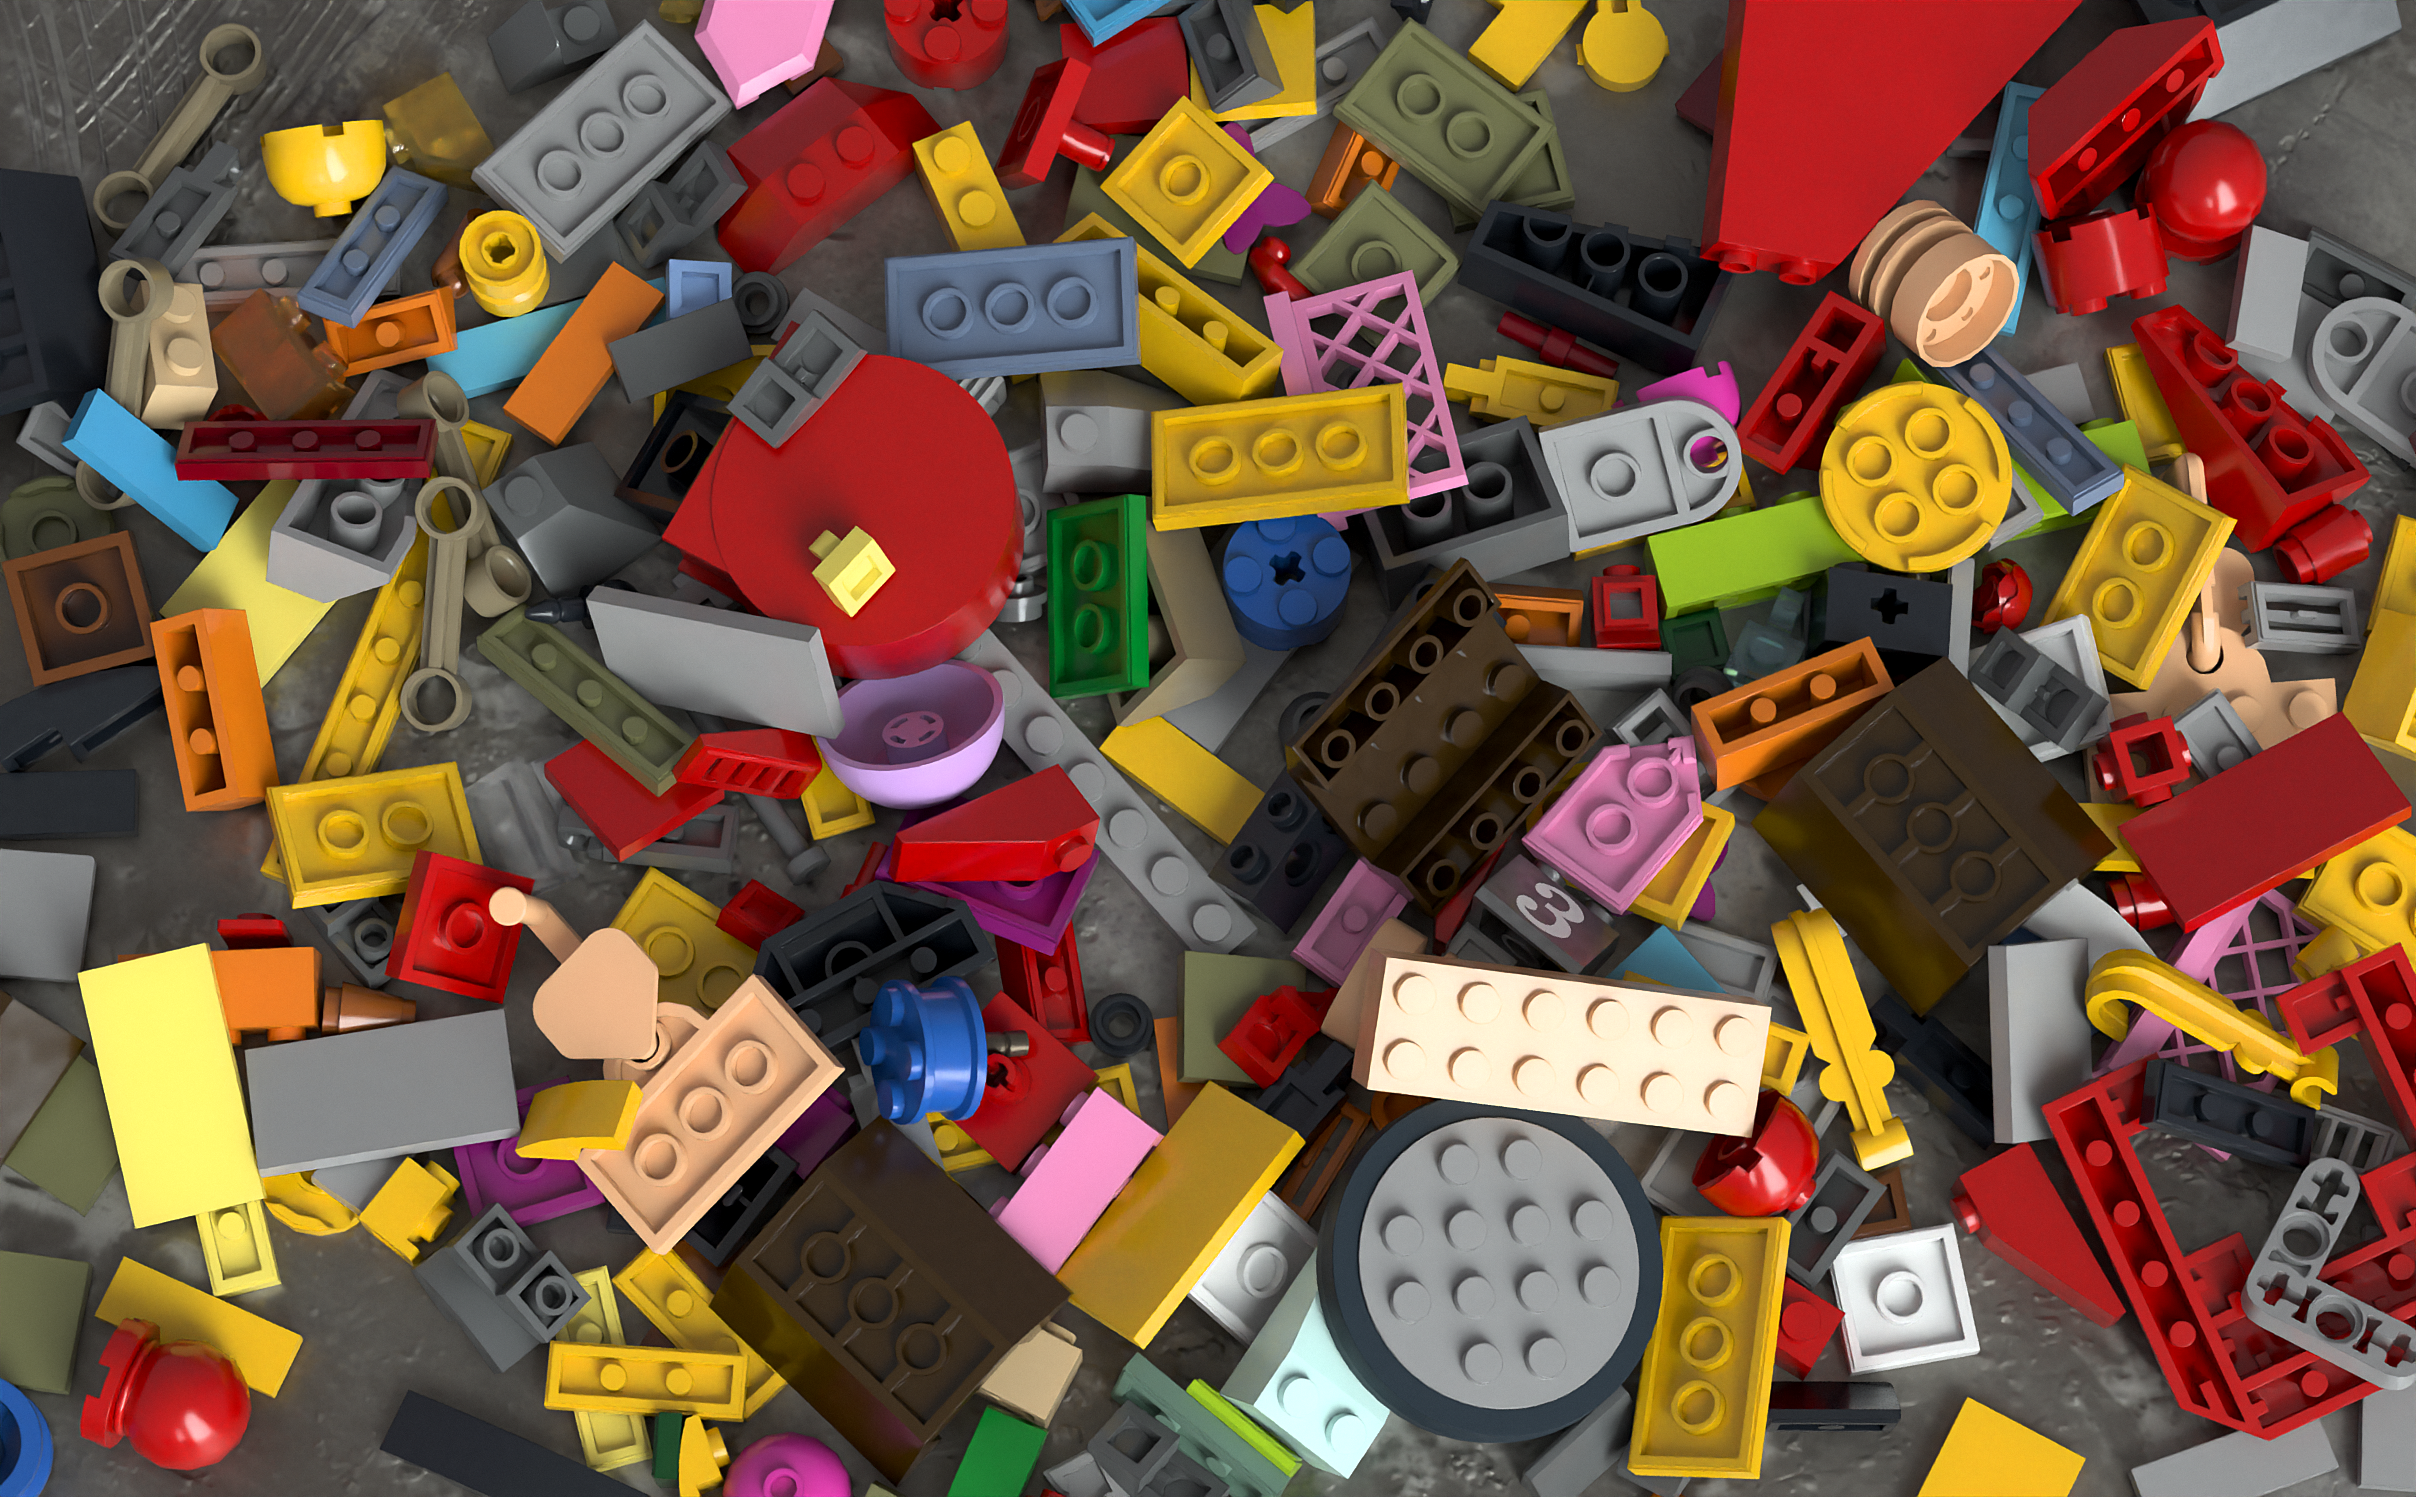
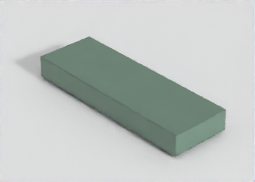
M1139 1352L1124 1366L1110 1393L1112 1398L1121 1406L1129 1399L1180 1435L1178 1450L1228 1484L1231 1497L1281 1496L1291 1478Z

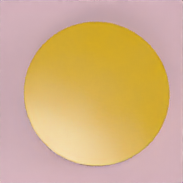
M1923 381L1901 382L1882 387L1862 397L1837 421V425L1829 437L1819 470L1820 492L1824 508L1835 531L1859 556L1874 565L1895 572H1935L1947 569L1968 559L1979 551L1997 531L2006 514L2011 498L2013 484L2011 458L2007 443L1997 423L1974 399L1948 387L1936 384L1923 383Z

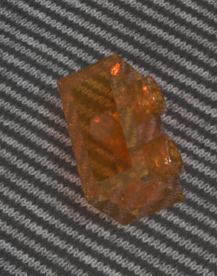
M259 288L210 332L212 348L270 421L326 420L356 393L342 375L349 369L347 363L329 343L323 340L318 344L306 329L313 323L305 310L300 309L299 304L292 297L286 295L281 300Z

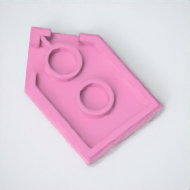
M705 0L694 38L723 83L726 93L737 110L759 99V94L789 78L792 81L814 69L834 0Z
M1694 735L1667 738L1668 743L1630 747L1629 743L1602 747L1521 839L1522 844L1534 857L1547 863L1562 877L1609 911L1622 915L1703 822Z

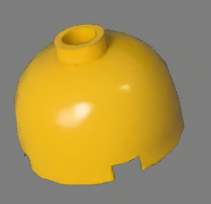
M383 120L342 122L343 125L322 127L321 124L263 134L264 136H260L261 149L269 181L279 196L291 204L307 207L313 206L315 218L352 214L351 202L369 196L380 184L386 167V142Z

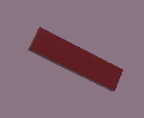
M436 419L190 421L184 424L174 465L178 481L431 478L439 432Z

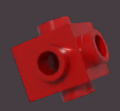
M2142 712L2109 723L2112 732L2096 743L2098 753L2092 755L2094 774L2103 792L2110 790L2115 804L2133 799L2136 810L2151 807L2173 798L2171 788L2178 786L2190 777L2188 767L2191 766V756L2187 741L2181 730H2175L2171 715L2149 721L2147 712ZM2129 754H2137L2144 759L2146 763L2144 775L2136 776Z

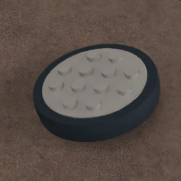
M1449 1099L1435 1100L1407 1111L1377 1132L1354 1156L1339 1177L1329 1197L1321 1221L1316 1255L1317 1287L1323 1315L1335 1346L1351 1372L1368 1392L1397 1416L1421 1429L1459 1441L1511 1443L1535 1439L1561 1430L1592 1412L1621 1386L1641 1359L1651 1339L1662 1298L1664 1273L1662 1247L1651 1205L1630 1166L1600 1133L1574 1115Z

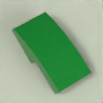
M989 1404L970 1441L947 1497H1020L1027 1489L1049 1429Z

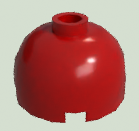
M1771 1088L1758 1093L1752 1138L1734 1135L1726 1137L1724 1134L1716 1133L1697 1161L1692 1174V1184L1697 1187L1696 1190L1709 1203L1731 1216L1773 1217L1786 1208L1790 1212L1798 1210L1809 1200L1817 1185L1812 1177L1819 1163V1139L1811 1120L1794 1102L1786 1098L1778 1090Z

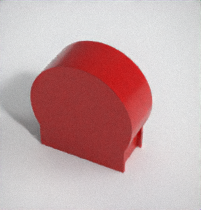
M791 320L769 358L774 359L800 324ZM866 354L825 403L778 449L773 448L734 415L662 535V539L679 548L683 556L677 568L680 573L739 603L746 608L750 615L818 627L832 675L852 679L881 680L913 675L933 668L966 649L986 631L1003 609L1017 580L1024 552L1025 526L1021 499L1004 441L996 425L977 400L954 380L921 363L887 355ZM855 526H858L875 540L896 571L853 617H850L833 603L813 576L812 572L822 560L816 557L808 548L825 530L830 531L842 541Z

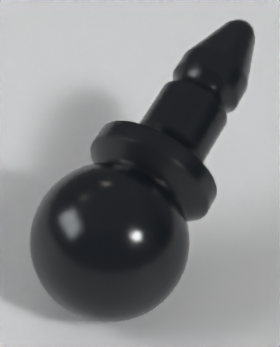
M620 579L608 580L599 585L638 593L632 584ZM593 585L582 586L579 596L560 597L558 600L554 598L542 600L527 607L524 610V616L528 620L544 624H556L558 621L562 623L582 621L586 629H595L586 602L587 597L595 587Z

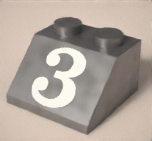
M1521 854L1509 862L1476 892L1468 921L1517 960V967L1586 976L1595 975L1615 951L1620 934L1613 929L1616 925L1614 919L1602 907L1591 900H1586L1583 904L1563 889L1566 882L1556 870L1538 859L1532 864Z

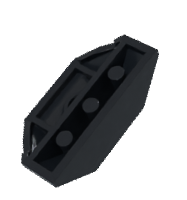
M875 880L763 940L752 974L763 976L835 1056L852 1047L851 1040L860 1037L863 1027L870 1026L874 1000L879 989L887 981L904 979L911 982L916 988L930 987L937 978L942 976H958L966 981L997 960V957L966 901L952 897L947 898L882 880Z

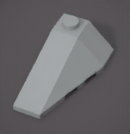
M383 369L371 371L341 420L400 419L397 410L398 393L402 388L414 381ZM422 478L303 479L271 529L266 581L322 603H328L389 584L415 542L417 526L415 502L421 490Z
M1102 370L1038 373L1042 493L1152 492L1151 412L1196 407V405L1180 394Z

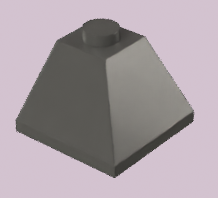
M592 441L534 455L481 491L492 520L550 599L558 600L560 597L579 596L582 586H599L664 542L662 535L647 515L613 496L621 480Z

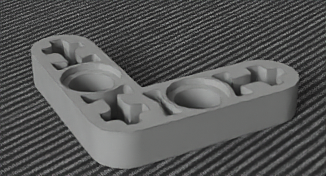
M2319 1158L2311 1162L2303 1171L2243 1287L2241 1294L2242 1309L2247 1317L2258 1326L2362 1379L2387 1390H2403L2416 1381V1330L2317 1279L2355 1205L2360 1190L2359 1178L2352 1167L2344 1161L2335 1158ZM2326 1181H2329L2338 1187L2321 1217L2316 1212L2310 1210L2317 1198L2319 1189ZM2292 1229L2307 1231L2317 1241L2318 1251L2311 1256L2301 1257L2295 1255L2285 1246L2283 1235ZM2272 1284L2283 1289L2281 1299L2276 1302L2275 1306L2263 1301L2265 1291ZM2305 1298L2312 1303L2308 1307L2303 1322H2300L2294 1318ZM2324 1312L2339 1313L2348 1320L2352 1333L2349 1337L2340 1340L2327 1338L2318 1329L2316 1317ZM2365 1329L2373 1332V1335L2364 1353H2361L2355 1349L2359 1345ZM2392 1345L2400 1347L2405 1351L2402 1361L2397 1367L2389 1366L2384 1362L2387 1352L2391 1349Z

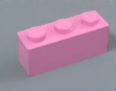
M1098 1086L1090 1096L1082 1091L1070 1103L1059 1120L1066 1128L1052 1147L1049 1148L1042 1143L1032 1153L1020 1171V1175L1026 1181L1014 1197L1009 1200L1003 1195L988 1211L1054 1275L1058 1273L1165 1137L1119 1100Z

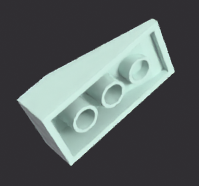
M1316 1247L1219 1394L1313 1467L1348 1479L1385 1424L1390 1410L1363 1387L1348 1368L1335 1346L1320 1304L1316 1273Z

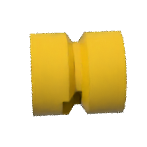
M511 211L488 212L478 216L466 227L460 239L459 257L475 301L485 311L500 317H518L532 311L539 305L549 288L550 271L535 227L524 216Z

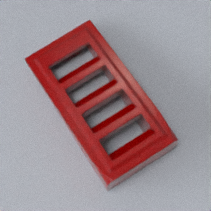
M780 728L699 734L677 762L672 772L678 782L777 799H798L821 772L822 760L810 734Z

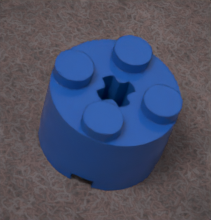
M1316 514L1243 523L1228 543L1224 555L1222 592L1236 630L1251 643L1272 651H1289V648L1308 644L1311 646L1325 639L1337 627L1346 609L1351 578L1350 550L1339 532L1322 517L1318 518ZM1289 573L1297 577V581L1289 579L1284 586L1275 583L1276 575L1283 577Z

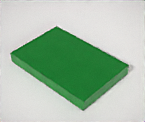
M1126 494L1048 509L1046 512L1050 697L1052 699L1070 700L1148 688L1146 496Z

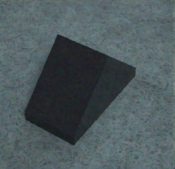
M774 1142L682 1238L716 1267H721L777 1214L800 1163Z

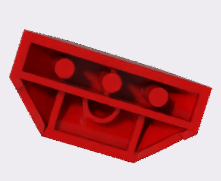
M2202 15L2115 30L2028 108V175L2042 216L2049 220H2054L2060 216L2090 213L2147 162L2151 149L2170 130L2185 123L2200 101L2208 78H2215L2225 64L2212 19Z
M824 76L726 150V153L749 187L720 217L719 246L744 275L759 271L776 276L915 171L912 143L944 130L913 94Z

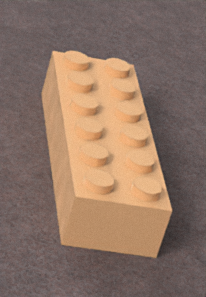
M1371 947L1351 1078L1369 1090L1752 1138L1772 1007L1746 996Z

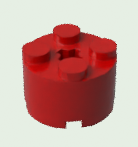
M884 0V16L890 55L900 72L914 84L934 90V87L954 88V91L969 90L988 80L1003 63L1010 35L1008 0Z
M2151 200L2129 203L2130 210L2116 214L2112 207L2045 225L2046 231L2033 230L2029 232L2047 306L2055 307L2056 314L2070 312L2071 316H2079L2107 308L2106 296L2115 295V298L2130 295L2131 300L2149 297L2168 290L2165 278L2170 275Z

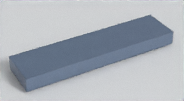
M1990 344L1969 360L1951 367H1932L1919 357V368L1937 385L1948 387L1967 397H1971L1991 415L2004 436L2010 456L2072 517L2124 488V472Z

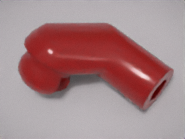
M1266 236L1261 241L1259 247H1252L1248 257V265L1268 296L1288 291L1291 302L1315 296L1283 267L1291 259V250L1281 239L1276 236Z

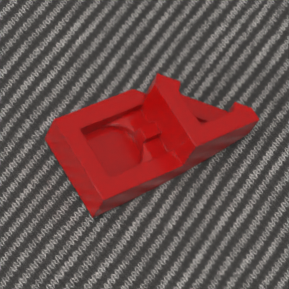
M1281 985L1270 995H1260L1238 1018L1218 1043L1217 1047L1265 1090L1279 1078L1305 1042L1321 1029L1326 1014L1340 988L1329 987L1324 992L1297 991L1296 986Z

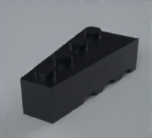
M1491 199L1465 250L1458 284L1552 326H1557L1579 338L1665 376L1672 377L1693 369L1732 288L1737 273L1722 270L1719 268V262L1699 258L1700 247L1691 246L1692 239L1666 235L1665 240L1628 233L1629 227L1605 222L1604 227H1597L1572 222L1571 215Z

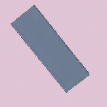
M392 164L381 179L380 184L372 191L297 293L300 309L355 329L448 201L447 185Z

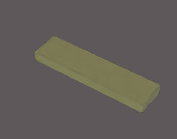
M525 602L514 607L477 637V649L482 655L657 797H660L677 782L672 770L695 739L555 626L526 619L524 610L529 606Z

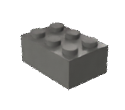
M1526 415L1456 436L1469 484L1411 499L1410 503L1390 505L1352 515L1390 612L1397 610L1429 564L1447 572L1460 557L1468 559L1483 580L1488 582L1570 556L1568 513ZM1428 445L1422 448L1410 465L1411 468L1423 474L1451 467L1447 454Z

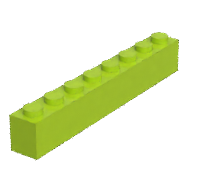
M2101 418L2090 421L2078 428L2120 469L2124 462L2151 475L2134 419L2115 424L2113 418ZM2010 456L2012 467L2044 512V516L2040 522L2004 543L2094 521L2105 499L2072 517ZM1799 491L1779 498L1775 502L1776 506L1752 512L1750 506H1737L1718 513L1714 517L1715 521L1695 526L1686 524L1654 532L1653 536L1647 537L1642 555L1647 575L1656 576L1657 609L1660 620L1713 607H1718L1719 612H1724L1806 592L1829 567L1842 562L1866 564L1871 567V573L1880 574L1892 570L1874 565L1855 553L1835 531L1824 508L1821 495L1813 497L1810 491Z

